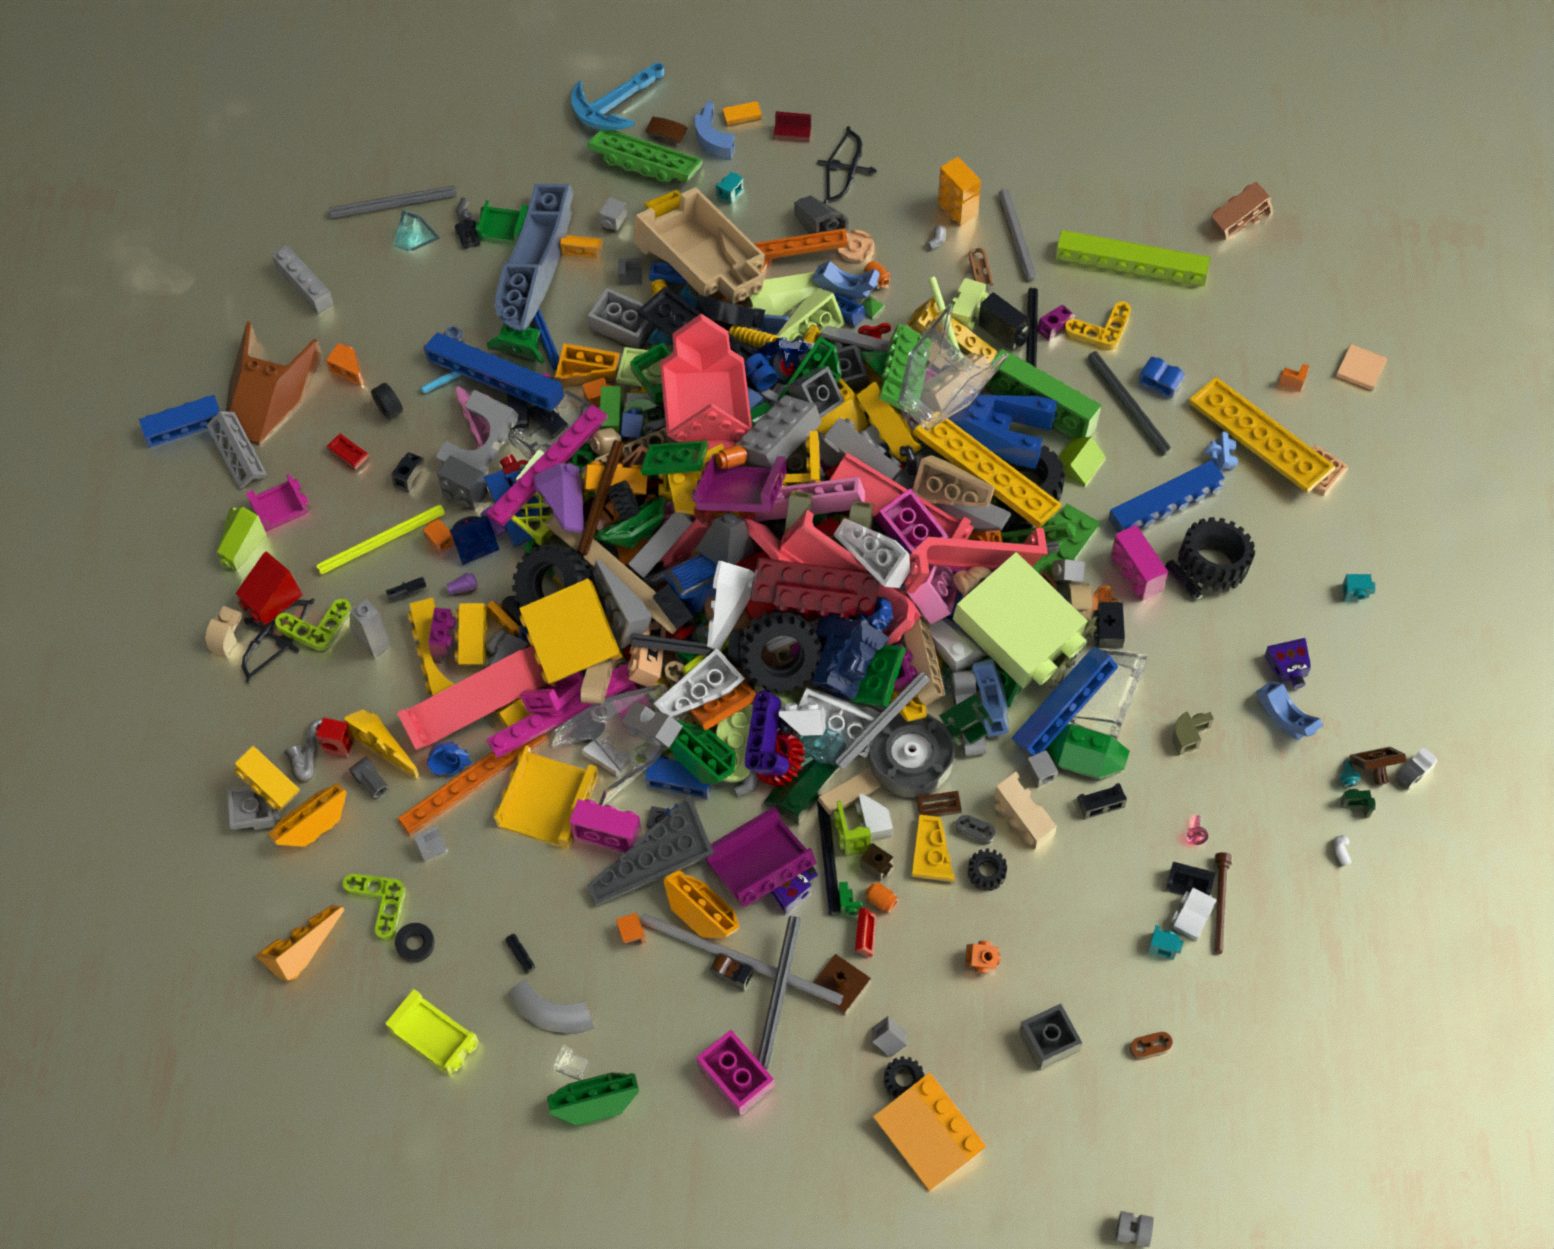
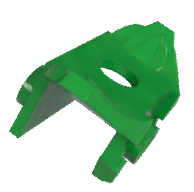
M503 324L499 335L486 343L488 350H498L529 358V360L538 361L540 364L544 363V359L537 350L539 348L538 337L541 332L538 329L527 327L525 331H519Z

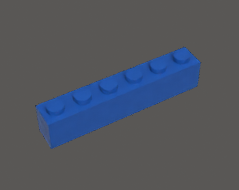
M1211 460L1110 509L1108 520L1117 533L1134 525H1137L1139 529L1144 526L1149 527L1160 518L1165 519L1174 511H1181L1189 504L1199 502L1211 493H1218L1222 489L1225 477Z
M1093 646L1013 735L1011 739L1019 749L1029 756L1043 752L1117 670L1118 666L1112 657Z

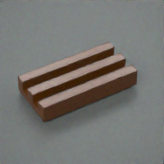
M958 791L916 797L920 815L943 816L962 813ZM955 798V800L953 801H941L932 804L922 805L923 802Z

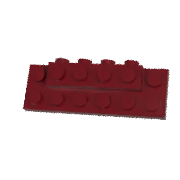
M758 558L750 598L754 601L773 603L777 609L787 611L789 607H792L801 613L817 610L816 613L819 615L828 616L829 612L837 613L838 617L849 618V615H855V613L873 615L880 582L867 571Z

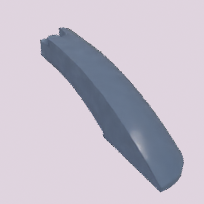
M534 184L523 228L510 258L503 265L495 296V309L498 317L506 326L512 329L526 330L549 288L561 255V238H566L572 214L570 205L573 191L570 184Z

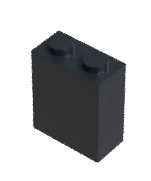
M992 292L980 303L978 326L1012 351L1018 346L1021 347L1026 342L1028 317Z

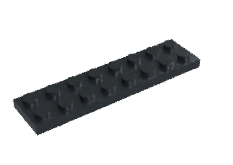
M663 287L638 310L639 316L672 340V333L702 314L666 287ZM729 334V341L733 340L741 347L740 351L744 362L752 355L757 354ZM746 376L747 387L757 393L759 390L753 385L751 379Z

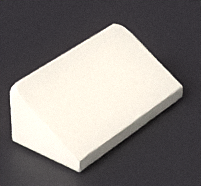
M597 739L589 743L582 750L584 757L616 777L629 763L628 759Z

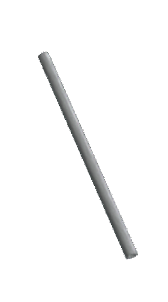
M644 914L641 919V924L713 954H722L743 965L747 964L753 967L754 971L775 979L777 968L706 938H701L699 935L648 914ZM789 973L788 985L840 1006L844 995Z

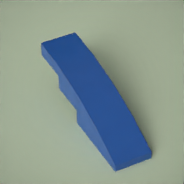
M502 470L484 476L494 504L510 489V485ZM521 510L515 514L516 517H523ZM511 519L504 525L514 547L529 542L532 539L530 534Z

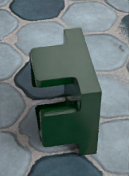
M976 693L939 715L958 746L962 744L957 736L961 733L965 735L969 744H973L988 735L982 724V720L985 718L990 726L994 725Z

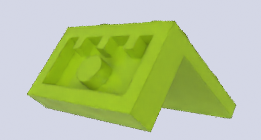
M837 801V809H833L835 817L833 820L835 830H838L840 850L844 849L845 856L865 853L871 845L870 828L855 827L848 831L842 802Z

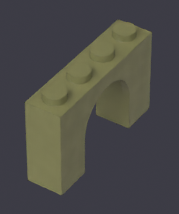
M795 490L791 492L785 533L806 510L811 512L813 493ZM854 500L851 505L849 520L871 529L874 503ZM828 536L849 551L835 536Z

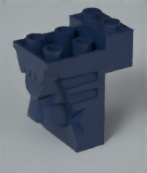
M833 612L829 613L828 616L821 615L815 632L818 638L825 642V646L812 682L839 698L855 699L859 691L858 682L866 677L867 665L871 664L875 652L889 642L890 638L884 635L881 629L870 626L867 620L861 618L857 620L841 618L837 616V613Z

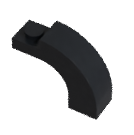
M698 294L695 307L697 311L707 318L738 326L760 329L766 311L762 308L735 304Z

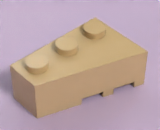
M1014 772L996 786L994 807L1000 814H1004L1008 818V823L1013 829H1018L1022 834L1023 840L1036 849L1055 835L1057 826L1041 804L1037 806L1029 795L1032 792L1029 788L1024 790L1017 780L1020 776L1017 772Z

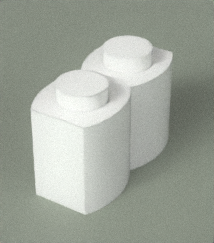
M1195 888L1190 893L1186 891L1181 901L1184 904L1181 912L1177 910L1171 922L1175 923L1173 929L1197 941L1217 899Z

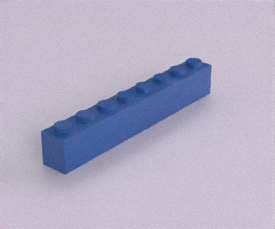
M437 332L424 346L427 361L550 412L564 398L562 384L559 381L545 377L540 373H535L526 367L513 364L511 361L501 359L494 354L486 353L479 348L469 346L447 335Z

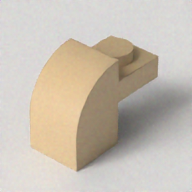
M1068 583L1069 603L1083 617L1091 621L1092 592L1090 584Z
M223 606L216 619L210 620L205 636V642L209 651L228 657L237 641L233 632L243 617L241 612Z

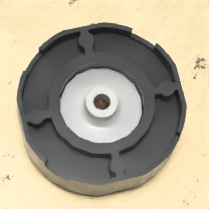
M898 713L870 742L869 759L872 773L881 785L895 795L907 798L929 795L937 791L952 772L955 753L953 738L946 726L928 713L925 718L909 722Z

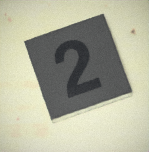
M651 806L646 824L647 828L651 829L655 824L663 820L666 814L665 808Z

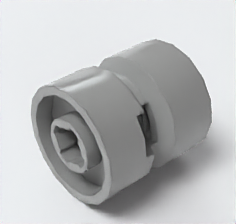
M1120 1211L1116 1241L1128 1244L1134 1241L1136 1245L1149 1247L1154 1217L1139 1215L1137 1218L1134 1213ZM1130 1225H1136L1135 1233L1130 1231Z

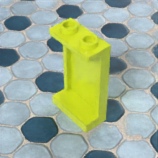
M415 989L411 991L385 1023L390 1032L449 1075L462 1066L464 1057L468 1053L471 1054L477 1046L478 1039L475 1033H470L427 1002Z

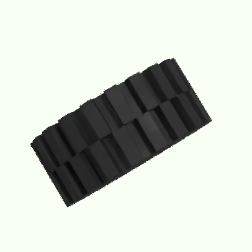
M1209 517L1208 522L1204 518L1200 519L1198 524L1194 522L1191 528H1188L1178 553V563H1181L1179 568L1181 571L1186 570L1184 576L1187 579L1192 577V583L1196 586L1198 583L1203 584V589L1207 590L1208 587H1213V591L1216 592L1219 591V588H1222L1223 592L1229 591L1230 586L1234 589L1239 583L1241 584L1255 556V550H1253L1255 547L1254 541L1249 542L1251 536L1249 533L1243 534L1245 530L1243 527H1234L1236 523L1230 521L1229 524L1225 523L1224 518L1215 521V517ZM1203 548L1218 549L1230 558L1232 564L1220 565L1204 558L1198 550Z

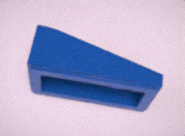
M837 293L834 294L836 301L840 302L838 306L844 321L856 327L866 317L864 306Z

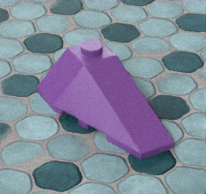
M559 463L534 475L533 480L537 493L542 494L545 498L544 503L546 506H551L554 510L553 516L562 529L583 533L582 478L579 467L573 464Z

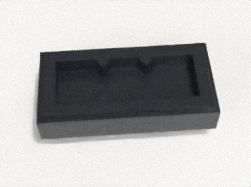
M536 405L528 410L529 415L553 438L568 427V423L554 410L550 412Z

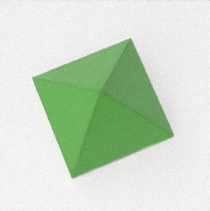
M870 295L861 304L865 308L866 315L872 319L884 307V304Z

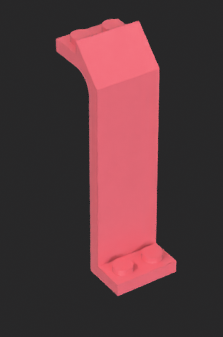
M849 453L842 457L829 479L830 481L859 477L865 491V502L874 503L873 518L881 509L908 490ZM917 496L949 536L948 538L968 539L974 529L970 525L971 520L966 517L961 519L954 518Z
M806 510L782 536L779 552L793 562L869 572L849 551L813 526L814 514L809 510ZM880 583L877 597H884L889 600L893 609V620H890L891 625L883 630V634L890 638L889 642L885 645H892L893 643L896 644L901 636L913 627L914 623L921 617V614L905 591L901 588L884 587Z
M1035 528L1023 544L927 537L909 556L910 573L903 582L906 587V593H915L929 575L928 565L957 568L981 566L990 570H996L1017 552L1033 567L1042 555L1048 554L1044 528Z
M534 645L507 656L410 709H403L397 712L415 749L423 750L521 698L520 694L525 690H537L547 687L549 683L544 681L541 674L544 671L543 667L537 663L534 656L536 652Z

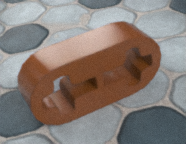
M1166 1032L1141 1036L1132 1041L1130 1053L1138 1060L1163 1055L1170 1051L1173 1041ZM1159 1038L1164 1042L1167 1041L1165 1048H1162L1160 1044L1155 1046L1153 1044H1157ZM1138 1044L1141 1047L1149 1046L1144 1049L1143 1053L1140 1050H1135Z

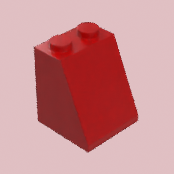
M267 551L261 555L235 593L239 599L237 603L245 612L248 610L250 616L256 622L261 621L265 626L303 596L291 572Z

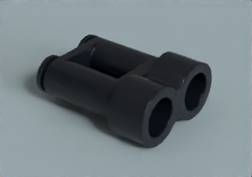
M475 220L457 223L454 226L463 249L480 245L478 233L475 230ZM470 234L472 240L468 241L466 235Z

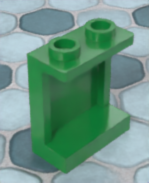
M486 200L484 207L480 209L481 218L480 221H477L475 228L476 232H478L479 240L516 245L529 205L522 204L521 210L517 211L491 207L490 201Z

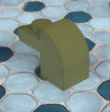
M1187 711L1177 719L1172 738L1179 755L1199 749L1201 738L1198 732L1211 728L1214 720L1211 712L1206 714L1198 713L1191 718Z

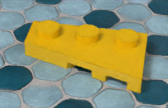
M919 814L912 877L955 882L941 817Z

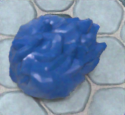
M877 597L873 615L860 614V618L867 620L872 627L879 628L882 631L887 629L891 625L890 620H893V609L890 601L884 597Z
M453 741L440 742L431 748L427 765L436 775H453L463 770L464 766L472 764V761L468 759L470 754H467V750L460 749L459 745L454 744Z

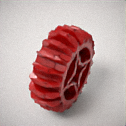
M778 730L774 752L788 759L789 769L784 775L763 776L757 774L756 777L765 784L776 787L779 785L785 786L786 782H792L793 776L798 777L797 771L802 770L800 765L805 762L803 756L806 754L800 739L793 733L784 735L781 730Z

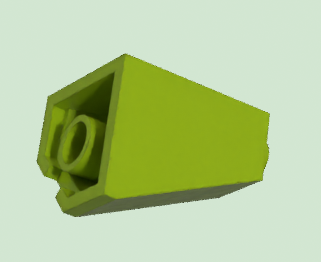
M243 506L238 509L231 507L217 550L220 563L226 568L231 567L236 571L267 536L259 516Z

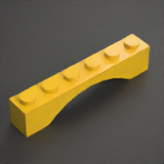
M432 597L409 603L411 611L407 613L410 624L414 623L415 629H412L414 640H419L420 646H416L419 658L424 660L421 668L423 675L428 676L429 681L425 682L428 694L432 693L434 696L455 684L438 670L430 653L428 643L434 608H436Z

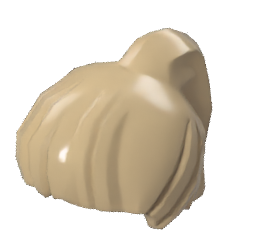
M981 566L972 567L968 571L961 570L954 574L953 581L964 598L991 575L992 571Z

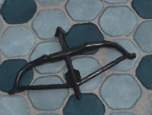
M850 126L846 127L847 133L829 160L817 161L818 164L826 165L827 198L823 202L825 204L841 199L848 193L855 181L854 177L857 170L868 172V174L877 173V170L872 166L870 168L858 166L859 160L862 157L863 143L860 136L850 130ZM849 134L855 137L857 141V149L851 165L843 164L840 160L833 159ZM830 169H850L844 190L839 195L830 197Z
M315 599L296 600L282 613H285L295 605L305 604L299 618L303 620L309 605L313 604ZM244 618L247 627L251 625L261 631L254 641L250 642L242 658L241 667L247 677L246 683L248 684L251 682L252 676L288 648L297 653L300 649L292 644L294 639L288 638L285 635L277 636L270 632L276 625L275 619L265 627H262L255 623L253 618ZM266 636L276 640V645L282 649L249 673L247 660L254 649L261 644Z

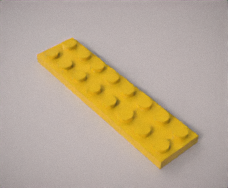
M1218 377L1212 379L1189 398L1190 405L1306 493H1309L1335 469V465Z
M936 411L915 427L912 434L953 465L995 487L993 495L1035 527L1040 528L1061 509L1062 504L940 412Z

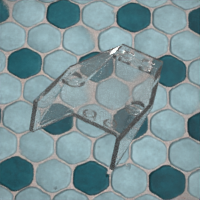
M951 303L933 319L909 353L897 403L902 410L927 431L969 406L1009 357V354L1005 353L985 366L978 367L956 348L947 338L954 307Z
M664 683L607 697L603 704H593L553 730L548 744L551 749L591 739L597 743L619 769L620 775L611 786L604 790L598 805L604 806L652 766L665 750L666 746L662 744L658 747L650 741L647 742L641 739L639 736L631 735L626 731L627 726L621 723L634 701L647 706L655 713L660 711L654 703L669 691ZM688 711L673 717V719L685 722L690 713Z

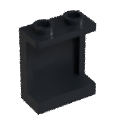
M667 584L653 595V599L676 629L682 626L684 628L691 625L694 626L702 620L697 612L694 613L685 599L677 596L670 584Z

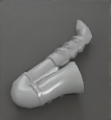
M323 718L310 723L309 730L306 733L307 743L304 745V753L301 751V745L289 747L284 752L290 759L292 774L299 781H307L313 774L316 746L315 732L317 725L321 724Z

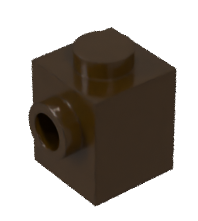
M872 843L860 858V868L881 881L884 876L888 877L893 871L894 857Z

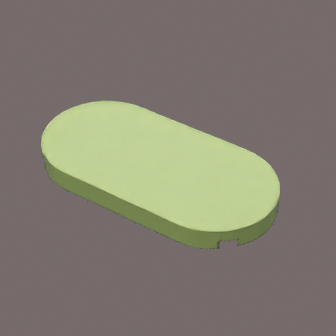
M752 703L717 724L716 735L736 752L735 771L723 781L739 782L751 773V770L745 767L744 760L753 709Z

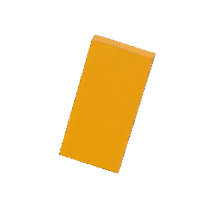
M758 101L722 108L727 126L762 119Z

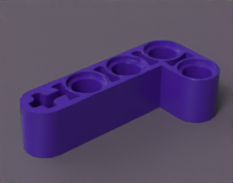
M765 690L759 691L754 698L744 765L748 770L759 775H784L789 769V761L787 758L774 752L781 700Z

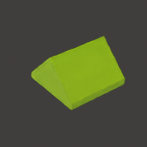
M1092 437L1072 438L1057 459H1060L1063 463L1065 476L1086 486L1104 462L1106 456Z

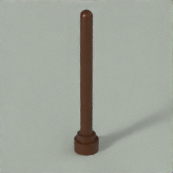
M1226 852L1215 854V864L1219 869L1215 931L1216 954H1222L1224 949L1227 869L1232 865V854Z

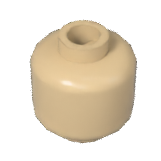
M612 428L597 430L590 439L591 448L602 456L610 452L614 440L621 441V437Z

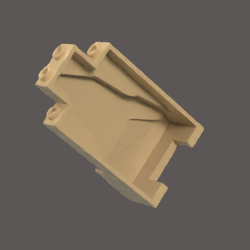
M696 187L682 193L679 208L655 219V211L652 208L636 214L633 239L636 246L646 256L653 253L668 262L700 295L707 296L719 290L731 303H736L762 290L764 275L760 270L763 269L765 254Z

